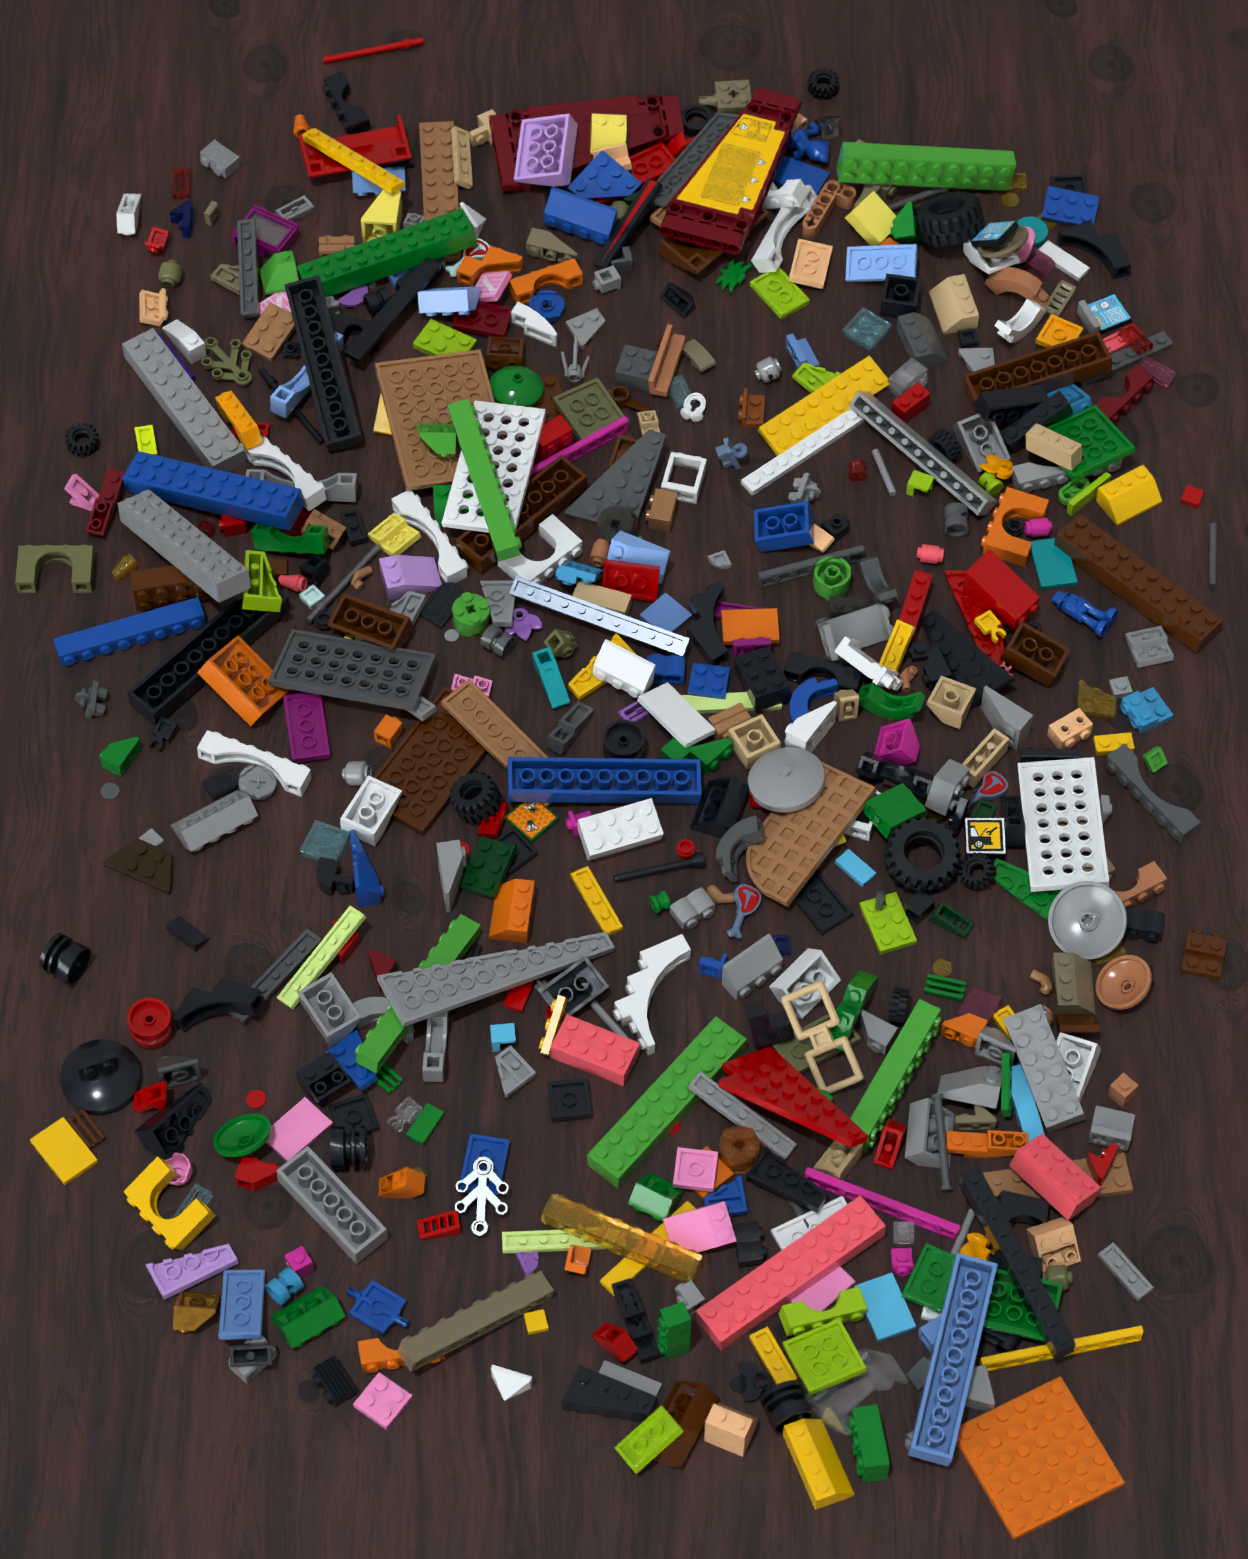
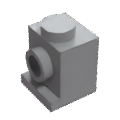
M614 265L594 272L593 286L595 290H600L601 294L616 288L617 290L621 289V277Z
M691 1280L687 1283H680L675 1288L677 1302H684L690 1316L705 1305V1298Z

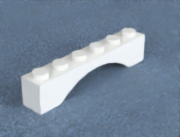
M805 185L809 192L800 207L781 208L751 260L759 273L776 272L783 260L781 248L787 233L801 217L808 213L817 198L811 185Z
M261 436L262 444L248 450L240 443L245 450V458L253 465L274 468L287 475L295 484V488L301 489L305 500L303 507L308 511H311L327 500L324 485L314 480L310 473L303 471L299 464H295L288 455H284L276 445L273 446L265 436Z
M412 490L391 498L392 510L397 515L406 519L407 524L427 534L435 544L439 554V575L444 582L457 583L467 578V562L459 557L458 550L455 546H451L446 533L441 532L438 522L436 520L433 521L427 507L422 506L419 496L417 494L414 495Z
M207 730L197 747L198 758L213 764L245 762L259 767L260 765L265 766L275 774L284 791L300 797L303 796L312 780L311 769L303 764L298 765L287 758L274 756V754L268 751H261L253 745H245L234 738L229 739L218 732Z

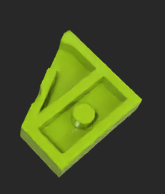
M803 363L792 375V378L812 393L841 373L825 371L826 368L814 367L811 364Z

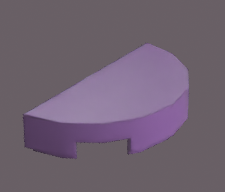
M366 284L356 287L337 300L339 306L342 308L354 307V309L363 306V295L368 293V287Z
M516 1252L515 1255L525 1276L532 1272L534 1273L539 1262L538 1252Z

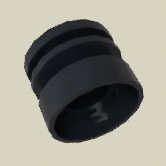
M59 932L46 944L40 957L39 966L52 975L56 974L57 978L71 985L84 973L91 957V950L79 942L74 943L72 938Z
M344 1126L330 1127L331 1169H345L347 1160H351L352 1168L356 1169L357 1159H360V1167L366 1168L369 1157V1137L366 1132V1126H360V1135H356L355 1126H352L350 1135H346Z
M797 1380L779 1383L766 1390L759 1398L761 1405L764 1407V1412L769 1415L768 1421L772 1430L776 1434H783L784 1426L814 1417L813 1410L809 1402L804 1399L805 1393L800 1382Z

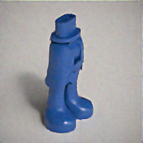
M1059 590L1051 600V602L1057 604V608L1080 624L1081 621L1085 623L1099 637L1106 635L1108 628L1112 627L1119 612L1115 607L1102 611L1094 607L1083 597L1076 594L1069 595V592L1063 593ZM1086 612H1087L1088 614L1092 615L1093 617H1095L1096 619H1098L1099 621H1097V620L1091 618L1090 616L1086 615Z

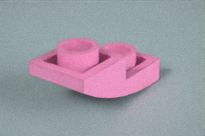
M454 674L451 690H456L470 679L489 697L492 680L475 675L471 679Z

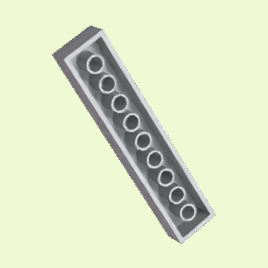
M154 328L122 343L125 359L205 467L229 472L246 463L243 447Z
M151 490L142 491L118 503L120 521L217 602L220 603L251 588L249 572L246 567Z

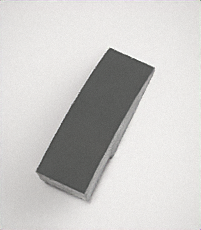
M577 701L559 720L558 726L548 735L546 747L563 755L583 730L594 709Z

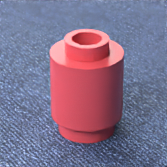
M922 544V547H918L917 558H920V562L937 564L943 561L944 548L928 544Z

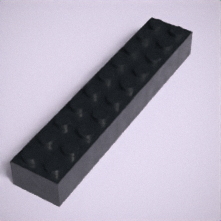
M316 275L285 284L325 445L329 453L363 444V436L320 276Z
M277 588L282 598L280 612L243 610L242 593L127 692L129 704L156 726L161 716L164 718L169 716L206 683L197 672L213 655L238 635L248 646L290 610L289 597Z

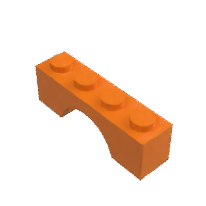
M575 258L565 260L562 263L548 266L538 271H532L529 274L509 280V291L516 304L517 302L527 304L530 298L534 297L536 291L544 285L555 284L566 290L583 285V273Z
M379 1338L357 1341L362 1373H375L381 1369L394 1370L406 1365L398 1350L387 1348L381 1343ZM445 1355L431 1361L430 1363L439 1362L441 1359H445Z

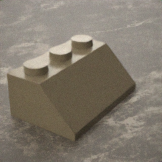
M1053 953L1051 969L1055 1014H1095L1091 962L1075 953Z

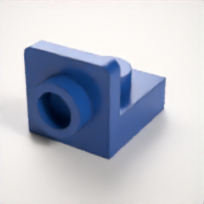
M723 953L721 961L701 956L699 973L721 979L722 967L728 962V954Z

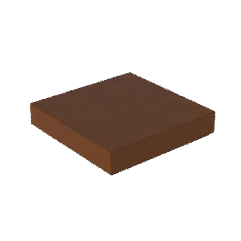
M1055 1014V1023L1060 1033L1099 1032L1100 1030L1095 1014Z

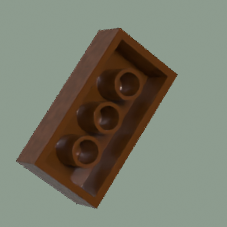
M174 565L130 572L137 611L165 607L196 597L199 598L200 602L211 599L207 592Z

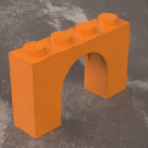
M1007 487L1005 493L1000 495L998 501L1000 506L999 508L995 507L993 513L994 520L989 522L987 532L989 533L987 536H983L981 546H984L983 554L990 549L1001 560L1025 567L1031 552L1032 542L1009 535L1002 525L1013 518L1026 520L1045 518L1049 500Z

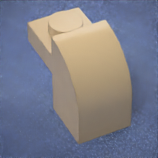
M493 109L477 116L478 128L469 132L470 144L473 147L482 145L486 141L493 145L489 125V115H496Z

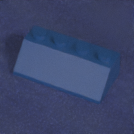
M552 187L544 211V224L583 239L591 240L597 244L605 245L617 227L618 209Z

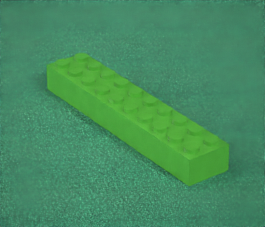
M842 142L836 170L838 182L1009 191L1016 168L1014 151Z
M716 1016L587 1154V1165L619 1189L675 1126L701 1100L699 1096L687 1088L698 1072L701 1071L714 1082H717L725 1074L722 1070V1063L740 1057L746 1051L747 1039Z

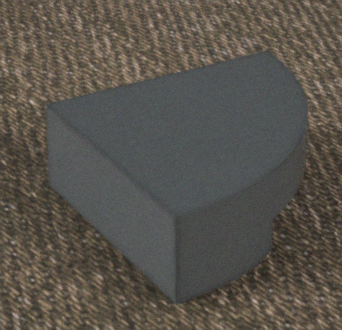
M877 890L876 910L883 909L884 891Z

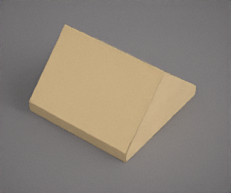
M834 1140L813 1169L844 1180L862 1157L863 1143L850 1148Z

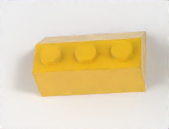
M1144 465L1099 487L1096 497L1097 503L1116 526L1162 503L1155 479Z

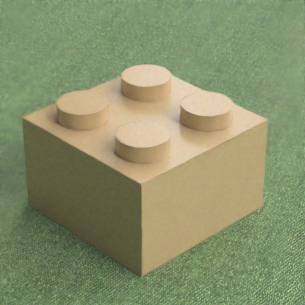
M762 714L732 727L728 731V738L733 741V750L746 770L750 769L762 755L781 746V742Z

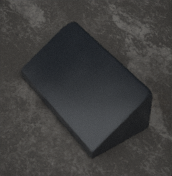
M181 916L166 924L167 931L195 953L209 940L206 935Z
M272 1342L229 1345L230 1367L272 1365Z

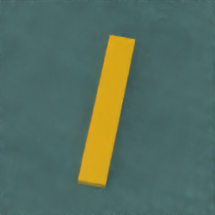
M686 1201L671 1216L696 1208ZM664 1222L600 1280V1283L613 1296L611 1284L629 1278L633 1280L670 1246Z

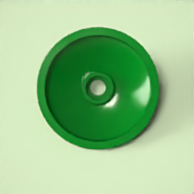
M523 366L501 368L490 379L494 400L500 404L531 407L543 395L544 386L540 376L533 370Z
M252 1113L235 1117L226 1122L216 1132L213 1138L214 1148L217 1153L225 1157L237 1158L249 1155L260 1149L267 1142L272 1132V1125L269 1119L261 1114Z

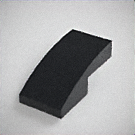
M236 769L225 771L203 780L202 784L213 799L226 791L230 794L238 790L240 774Z

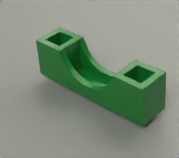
M256 523L251 530L254 550L321 555L325 554L330 546L328 528L325 525H309L301 536H289L279 528Z

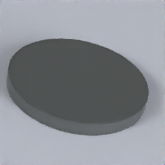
M115 783L104 784L100 790L101 796L106 800L117 798L120 793L119 786Z

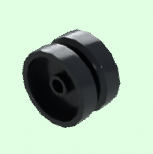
M617 720L608 725L603 733L604 758L642 759L644 756V732L636 722L630 720Z

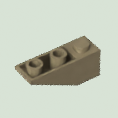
M532 227L526 242L527 255L560 263L575 258L577 262V253L551 232Z

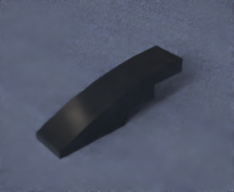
M631 1278L611 1284L628 1334L638 1348L636 1354L640 1363L643 1364L661 1358L653 1338V1332L645 1316V1310Z

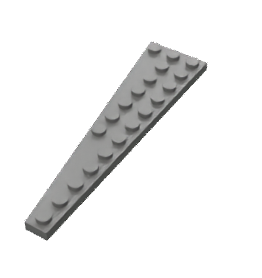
M602 932L566 939L564 942L555 944L550 942L540 947H535L534 945L519 951L513 949L471 957L465 960L451 961L450 964L445 965L435 964L430 968H414L413 971L404 973L398 971L377 976V981L402 1027L564 970L585 955L591 960L614 952L615 947L607 933Z

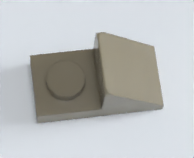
M973 1104V1115L960 1114L955 1116L954 1121L955 1132L995 1130L996 1117L982 1106Z

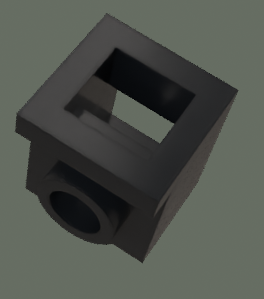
M836 513L827 521L821 522V529L834 537L835 540L832 542L834 544L849 533L850 521L845 515L841 516Z
M316 555L310 556L299 567L301 575L307 578V583L314 584L315 586H318L319 581L330 571L327 559Z

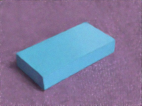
M849 849L835 860V864L862 888L876 877V872Z

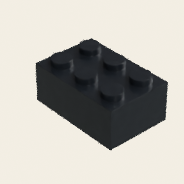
M769 646L734 657V671L744 691L747 693L755 712L791 700L790 685Z

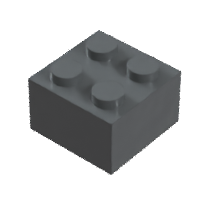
M625 344L615 371V385L650 393L648 380L658 352Z

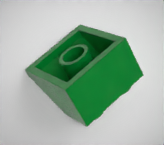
M648 1172L636 1182L628 1204L633 1206L638 1212H645L651 1215L653 1219L663 1221L664 1218L671 1216L685 1189L673 1188V1183Z

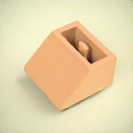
M1064 1216L1026 1229L1034 1256L1043 1258L1042 1273L1050 1265L1064 1264L1068 1266L1081 1261L1073 1224Z

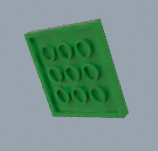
M1096 405L1047 427L1082 444V461L1072 471L1059 465L1073 482L1136 452V447Z

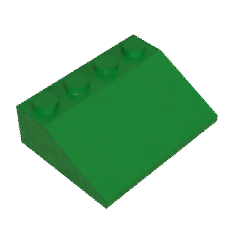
M996 1269L983 1328L1045 1342L1007 1271ZM1041 1279L1058 1310L1063 1284Z

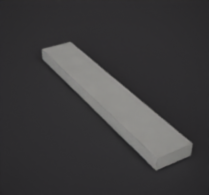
M701 1071L698 1072L687 1087L784 1161L797 1145L728 1091L720 1088L716 1082Z

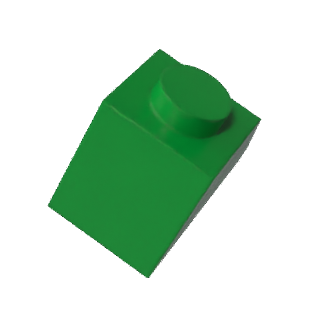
M133 737L110 743L100 754L102 768L122 777L141 750L140 738Z

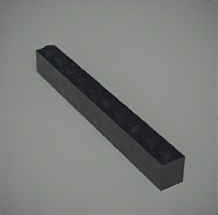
M976 1166L960 1173L958 1183L1053 1358L1057 1360L1074 1352L1076 1345L1074 1339L980 1167Z

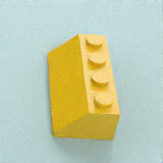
M801 1419L784 1426L783 1437L815 1510L855 1495L822 1419Z

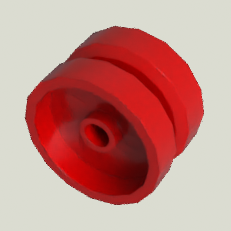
M144 998L138 1000L129 1009L127 1014L129 1032L132 1040L138 1046L145 1049H156L162 1047L170 1040L173 1034V1022L169 1007L162 1000Z

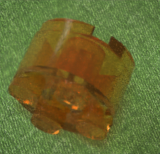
M735 1126L723 1131L719 1140L718 1157L733 1173L748 1172L758 1159L760 1143L755 1131L752 1128Z

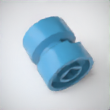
M286 1267L278 1274V1279L273 1278L265 1285L268 1294L280 1306L291 1299V1294L295 1295L304 1288L302 1280L290 1267Z

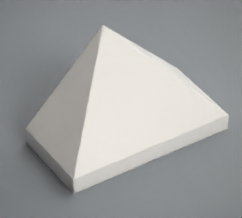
M459 203L460 209L463 208L474 229L475 238H478L486 219L465 203Z
M492 1365L491 1376L504 1401L531 1389V1376Z

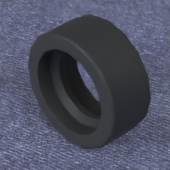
M699 104L685 107L681 112L684 133L690 137L697 136L713 118L710 109ZM698 116L704 118L707 122L696 126L689 124L686 120Z

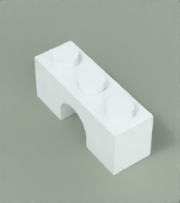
M801 179L786 180L780 189H777L772 182L762 207L765 209L800 207L809 191Z

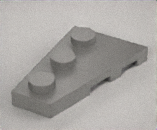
M480 581L484 597L489 602L492 623L497 627H512L516 597L510 595L509 592L514 581Z

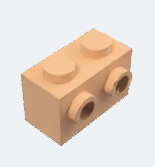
M1078 708L1050 724L1047 736L1058 749L1072 748L1076 742L1081 739L1085 740L1091 735L1093 723Z

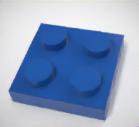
M693 663L688 695L725 700L730 667Z

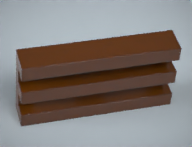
M80 1109V1112H75L73 1117L66 1118V1121L89 1150L106 1140L103 1133L85 1110ZM82 1116L93 1129V1131L96 1133V1135L99 1137V1139L95 1138V1136L92 1134L89 1128L82 1121ZM75 1121L80 1124L93 1143L90 1144L75 1125Z

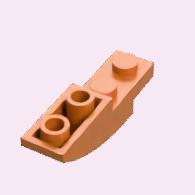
M988 1130L987 1133L946 1131L945 1133L947 1153L964 1154V1158L1013 1156L1018 1149L1028 1143L1027 1132Z

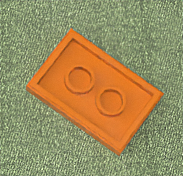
M777 608L721 610L723 645H733V640L739 638L754 639L758 637L770 638L771 644L779 643Z

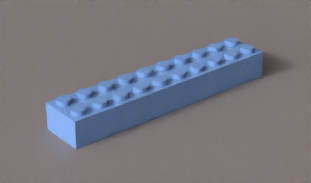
M960 1253L956 1254L908 1456L948 1467L952 1461L997 1263Z

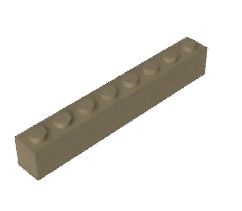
M542 1271L535 1274L532 1272L526 1275L522 1281L518 1283L516 1281L512 1282L506 1289L493 1292L489 1295V1298L483 1301L479 1299L471 1307L456 1311L454 1316L448 1319L446 1317L442 1318L436 1325L421 1329L417 1335L405 1337L400 1342L398 1353L409 1371L412 1372L551 1300L554 1290Z

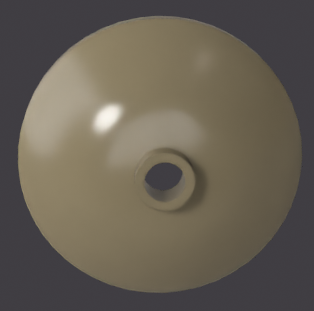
M1019 225L1001 245L978 247V252L981 256L989 259L1011 257L1026 243L1029 237L1028 229Z

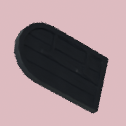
M453 582L441 584L426 601L419 615L442 629L452 617L453 603L464 593L462 587Z

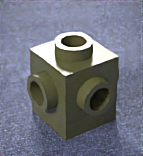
M555 629L544 641L545 645L551 648L555 657L567 658L578 646L571 632Z

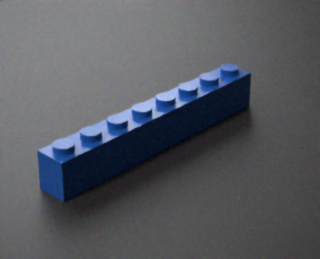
M196 597L53 638L62 667L79 661L90 660L100 655H107L117 650H124L138 644H145L155 639H163L169 635L180 634L190 629H197L206 625L199 598Z

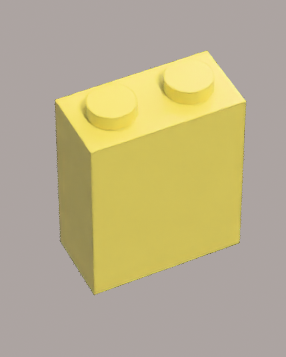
M873 191L845 219L870 246H877L886 240L889 234L891 235V227H893V220L896 215Z

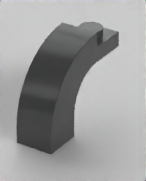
M871 555L855 560L862 585L874 605L878 603L884 605L893 602V597L898 596L895 588L890 587L886 583L878 557Z
M757 815L743 819L733 825L723 835L717 846L716 860L721 866L724 877H727L731 883L739 881L738 859L741 853L747 847L765 841L764 825Z

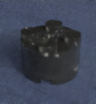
M621 505L610 506L604 509L597 518V527L600 535L610 543L620 530L633 536L636 534L638 518L635 512L628 507ZM616 521H620L619 527L615 526Z

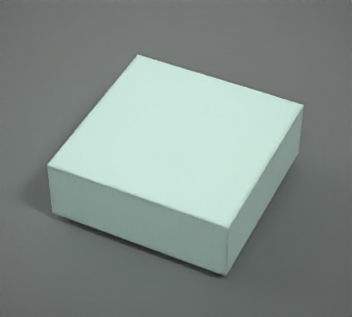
M313 584L300 593L299 598L310 609H313L318 602L325 598V595Z

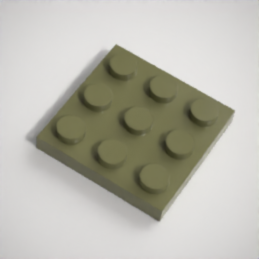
M598 377L561 393L552 399L553 404L571 426L573 433L579 441L624 416Z

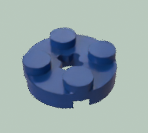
M542 290L537 292L536 296L530 298L529 307L548 322H558L564 313L565 302L562 296L557 295V292ZM545 304H549L550 308H544Z

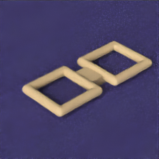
M819 980L782 996L781 1002L797 1039L802 1041L810 1037L814 1049L805 1052L804 1056L818 1089L826 1090L831 1094L862 1081L864 1076L848 1038L842 1036L834 1040L830 1032V1028L839 1025L840 1019L824 982ZM819 990L830 1020L802 1031L790 1002ZM842 1045L854 1075L826 1087L814 1057Z

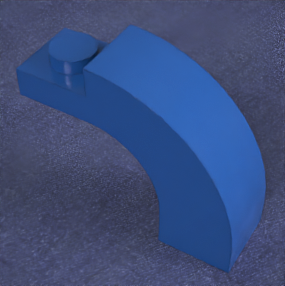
M814 677L799 685L790 700L789 723L793 724L798 717L809 713L808 707L814 701L834 696V693L838 691L836 678L826 679L817 683Z

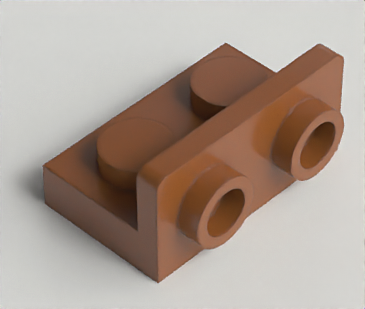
M744 388V394L740 395L739 405L743 407L739 409L738 420H742L741 427L759 428L763 425L765 395L747 394L748 388Z

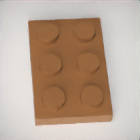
M269 303L242 342V347L273 362L283 348V344L287 342L295 330L292 313Z

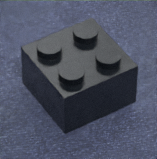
M886 273L880 314L898 317L913 312L916 313L921 278Z

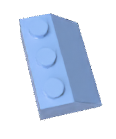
M481 286L432 288L419 291V313H426V316H436L437 312H442V315H453V312H459V315L469 314V311L476 309Z

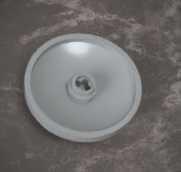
M783 747L769 751L756 760L749 771L748 785L751 796L763 808L775 812H793L809 806L820 796L825 785V773L822 763L811 752L796 747Z
M1081 881L1064 888L1054 899L1048 916L1049 931L1056 945L1065 953H1075L1087 960L1099 959L1114 951L1122 942L1128 923L1125 905L1118 894L1108 886L1094 881Z

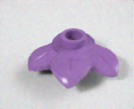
M517 608L514 610L512 627H505V632L511 635L516 633L519 638L527 641L532 629H542V623L536 615L529 614L523 608Z

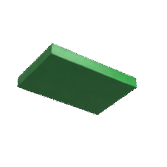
M925 1243L901 1297L940 1314L956 1255Z

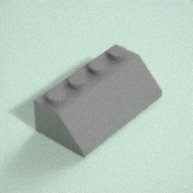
M236 790L170 826L185 849L196 852L202 849L204 844L219 840L221 835L236 831L238 826L251 823L258 814L249 795Z

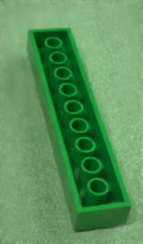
M463 208L327 256L298 265L297 270L300 280L319 275L323 283L325 295L330 297L419 266L426 257L436 260L476 246L477 242L474 229Z

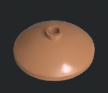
M1124 955L1111 960L1103 967L1096 980V994L1099 1000L1108 1008L1123 1010L1135 1006L1147 995L1151 987V969L1143 959L1134 955Z

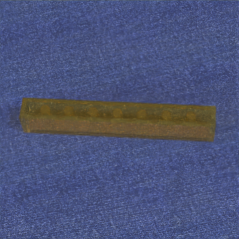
M552 1193L542 1211V1223L685 1283L690 1280L693 1282L701 1267L702 1255L697 1251L685 1249L673 1241H666L657 1234H649L638 1226L625 1224L621 1219L606 1216L602 1211H594L580 1202L575 1203L568 1200L563 1195Z

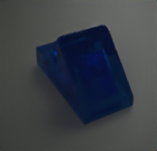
M188 199L170 211L171 223L179 224V230H182L183 238L191 237L194 213L192 199Z

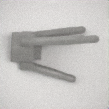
M577 335L574 336L573 364L570 367L567 366L564 352H561L565 371L564 377L570 382H579L581 379H584L590 359L589 356L586 357L582 369L577 364Z

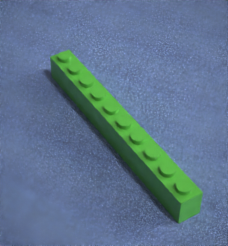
M468 399L447 405L449 415L456 431V436L498 560L500 562L519 556V548L522 547L519 536L515 537L514 533L517 530L514 521L510 522L509 520L512 517L509 506L505 507L504 505L507 501L504 492L500 493L499 488H502L499 477L495 478L494 476L497 472L494 462L490 463L489 461L492 457L489 448L485 449L484 445L487 442L484 433L480 434L479 432L482 428L479 419L475 420L474 417L477 415L475 406L470 405Z
M460 914L456 920H452L447 933H443L440 936L438 945L431 948L426 961L422 960L419 967L424 969L430 968L435 964L445 965L450 964L451 961L462 960L479 937L481 925ZM390 1004L386 1014L381 1015L377 1020V1026L374 1030L370 1029L367 1033L365 1042L360 1043L355 1050L357 1054L356 1063L374 1073L379 1071L413 1025L402 1027Z

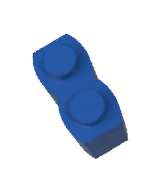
M660 654L647 656V661L656 665L653 684L667 682L671 685L684 684L685 657L679 655L666 657Z

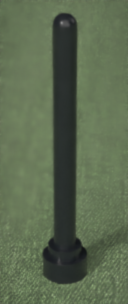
M698 852L689 859L616 874L613 876V880L620 882L689 866L703 868L706 867L703 852Z

